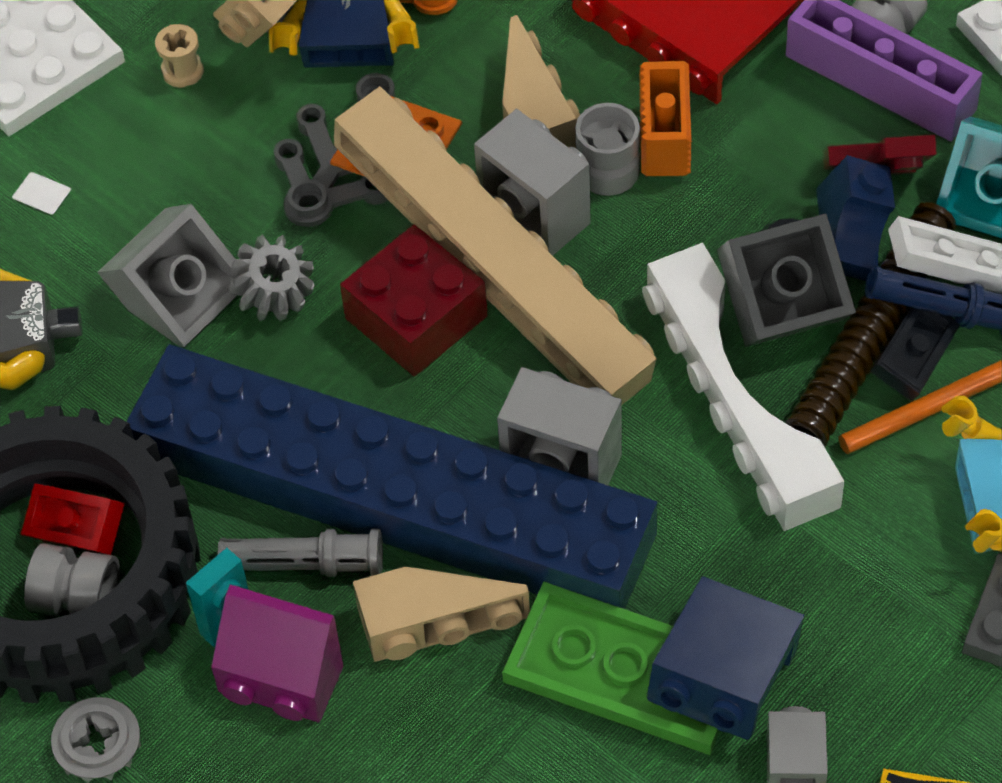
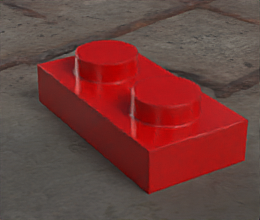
M34 483L21 535L111 555L125 503Z

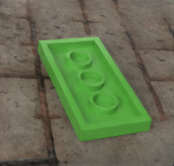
M543 581L502 671L504 683L711 755L720 730L680 713L669 711L647 699L652 663L671 632L672 625Z

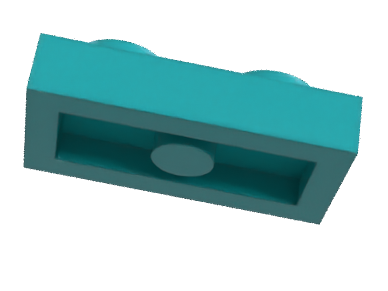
M227 547L186 582L199 633L214 648L216 646L225 596L230 584L249 590L242 560Z

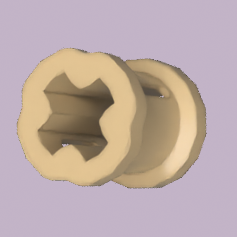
M174 24L163 28L156 36L155 47L159 56L163 58L161 71L164 81L178 88L196 84L204 73L200 56L196 54L199 47L196 32L191 27L182 24Z

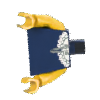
M297 0L283 21L276 23L269 29V53H274V50L279 47L289 48V55L296 56L297 43L299 41L304 68L394 65L393 53H397L398 46L412 44L414 49H419L420 47L416 24L411 20L410 15L399 0Z

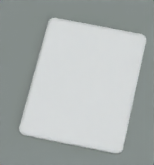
M30 172L12 198L53 215L71 191V188Z

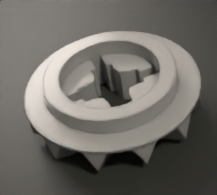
M95 697L77 702L62 713L53 728L51 747L54 757L68 776L73 774L81 777L87 783L91 779L101 777L112 780L115 772L124 766L131 767L132 757L136 750L141 748L138 721L127 706L114 699ZM94 724L95 730L99 731L102 737H109L104 740L105 749H103L104 754L102 755L95 752L92 746H85L90 743L89 734L91 732L88 726Z

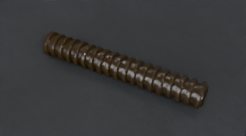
M930 202L917 205L913 215L909 217L911 220L955 231L956 222L951 213L945 208ZM893 247L888 252L885 261L880 265L882 269L916 277L927 278L928 276L924 273L911 272L897 267ZM864 293V296L860 298L855 308L856 313L851 315L850 319L844 324L843 331L838 334L836 342L830 347L829 354L824 357L822 366L815 372L814 378L810 380L807 390L801 395L800 402L795 405L792 415L787 418L785 423L798 431L820 439L823 446L826 447L830 439L829 436L834 434L837 424L843 419L844 412L849 409L852 399L856 397L859 387L865 382L866 375L870 373L873 363H875L880 352L885 347L887 340L891 337L894 328L899 324L901 316L905 314L908 306L878 299H868Z

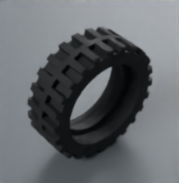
M45 406L44 416L28 419L24 409L8 413L11 423L0 427V511L23 498L31 496L34 483L60 489H80L98 492L125 503L124 505L132 510L140 526L142 546L134 565L125 578L106 596L80 611L54 619L34 621L15 620L0 616V697H3L7 687L17 689L22 702L39 703L40 692H56L59 702L76 700L75 689L93 684L97 694L113 688L110 677L126 669L133 678L146 669L143 656L152 648L163 654L172 644L168 629L171 623L174 622L183 626L191 613L186 593H188L186 582L198 572L196 562H200L201 557L183 485H180L176 467L170 458L165 457L161 460L157 443L147 434H143L135 441L130 423L118 417H114L110 425L100 423L97 410L80 408L78 417L64 416L61 406Z

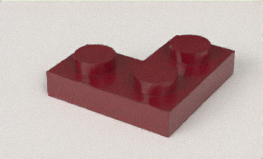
M935 135L887 137L878 143L827 146L823 150L824 170H834L848 155L890 167L891 175L916 173V169L924 168L923 163L937 155Z

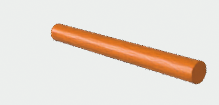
M1002 360L839 435L838 439L841 448L846 454L855 452L942 411L941 407L956 396L961 395L970 398L1002 383Z

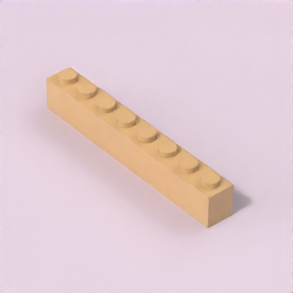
M379 86L334 119V146L412 224L418 226L484 280L486 298L571 383L585 388H601L609 392L613 397L622 399L623 405L651 382L657 358L654 356L650 344L638 334L633 335L619 322L612 306L603 299L597 300L584 287L582 279L569 265L562 266L549 253L545 241L536 232H528L514 218L511 208L503 199L499 197L493 198L480 185L475 172L464 163L459 164L446 151L443 141L436 133L431 130L425 131L413 119L410 109L401 99H393Z

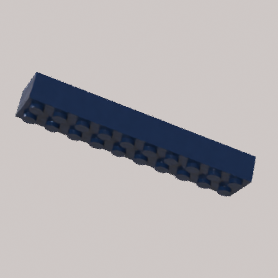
M168 344L126 421L130 423L134 440L136 441L143 434H147L157 443L161 460L169 457L180 476L354 534H369L371 529L380 528L384 544L492 580L525 584L529 592L537 595L544 581L625 609L657 535L658 501Z

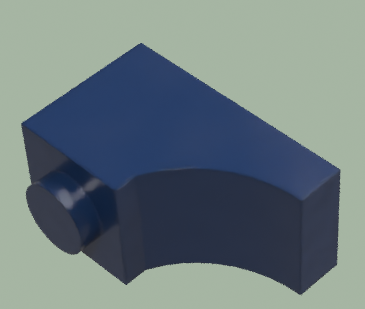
M847 155L816 188L819 215L827 214L845 276L866 281L871 268L878 266L882 232L889 214L895 209L891 169L884 165Z

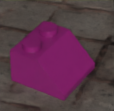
M230 584L225 596L211 666L218 692H221L228 700L240 705H250L253 702L272 708L275 713L288 720L301 721L305 718L320 723L344 667L334 615Z

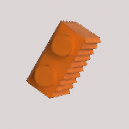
M684 61L644 62L640 65L639 93L641 173L645 176H686L691 173L692 143L689 64Z

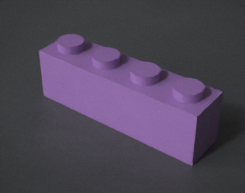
M804 0L788 18L786 57L950 142L957 136L961 121L972 116L977 110L982 72L840 0Z

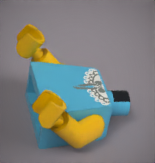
M959 395L943 405L941 409L943 413L951 416L942 423L943 433L949 437H954L961 433L964 438L960 439L955 463V471L967 519V524L964 527L970 532L975 554L991 550L1002 552V429L979 417L974 403L969 398Z

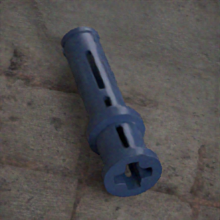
M880 266L872 267L868 274L865 286V295L868 299H878L918 310L955 317L956 322L963 328L971 329L977 325L999 330L1002 335V294L984 290L982 284L972 282L965 284L963 287H958L923 277L882 269Z

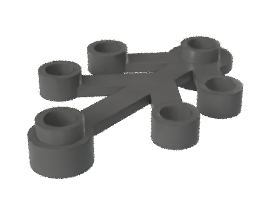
M372 73L362 77L356 85L357 102L379 86L390 96L396 98L392 79L381 73ZM317 104L302 106L296 115L298 129L303 135L309 137L320 168L313 179H309L303 166L304 154L301 143L294 139H284L275 145L273 152L276 166L286 173L291 186L284 199V210L287 218L298 226L313 227L325 222L331 216L335 207L361 199L372 205L386 202L388 199L379 190L368 189L373 184L364 176L359 181L333 187L338 177L353 172L330 165V161L337 148L333 146L327 131L325 110ZM309 118L318 119L316 122L313 123L305 122ZM287 153L296 154L294 157L291 158L282 157Z

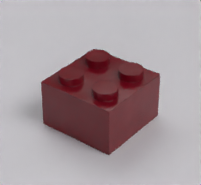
M415 224L340 283L345 319L413 377L417 376L488 316L485 281Z

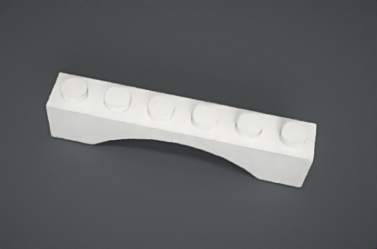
M703 242L648 263L647 285L642 288L645 303L651 314H659L665 323L664 331L672 351L675 354L681 352L688 363L687 373L693 388L697 393L704 392L711 403L709 406L710 414L717 430L720 433L727 432L734 443L733 453L740 470L744 474L751 473L758 485L756 488L757 496L764 512L768 516L774 514L783 531H786L840 509L844 479L820 439L798 431L771 415L749 395L735 376L723 350L719 330L724 310L725 279Z

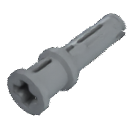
M380 528L371 529L369 534H337L335 529H326L325 532L320 533L319 537L220 538L218 543V554L227 547L242 560L244 571L320 570L321 575H326L329 578L336 577L338 572H370L371 576L381 574L383 569V541Z

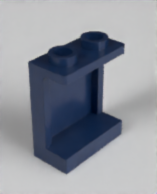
M702 576L652 663L647 692L648 701L662 706L669 711L680 713L713 726L722 732L749 740L755 731L760 708L783 664L789 666L796 654L805 615Z

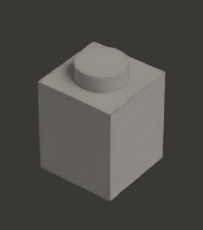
M800 706L786 707L780 711H768L766 732L767 783H826L828 773L825 712H811L808 708Z

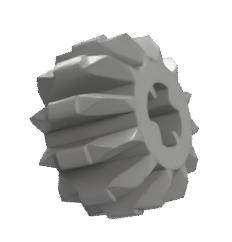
M261 234L256 239L255 247L244 243L239 248L237 254L239 259H235L230 263L228 273L234 278L229 285L230 295L242 296L239 303L241 312L253 306L258 308L257 318L259 322L266 318L268 311H273L275 317L280 322L286 319L288 308L298 313L305 305L304 297L311 295L314 288L313 280L308 278L312 275L314 269L313 261L300 260L304 251L302 244L290 250L285 248L286 239L284 235L276 239L275 245H270L265 236ZM263 274H271V275H273L272 281H274L276 278H279L280 281H279V282H271V281H270L271 276L269 275V276L265 279V278L263 277Z

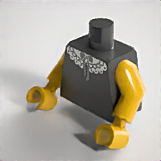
M0 268V388L16 390L40 372L51 370L55 366L54 339L82 336V319L79 306L52 309L45 284L26 279Z

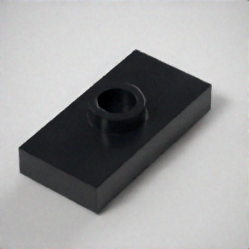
M908 307L870 372L912 402L921 393L960 324L950 316Z

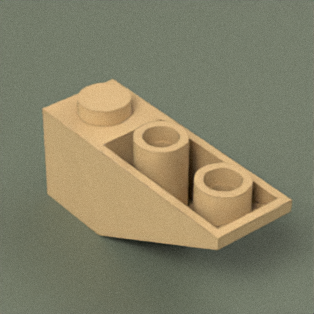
M517 15L510 17L502 102L503 119L517 108L531 120L537 119L541 121L551 134L568 148H576L575 127L580 113L575 102L572 99L566 100L561 92L562 86L559 75L552 64L546 66L541 58V46L534 31L527 32Z
M402 567L353 581L357 609L374 662L384 659L401 660L411 656L416 650L436 644H457L471 634L488 629H509L517 625L521 620L527 619L530 612L529 591L525 584L411 567Z

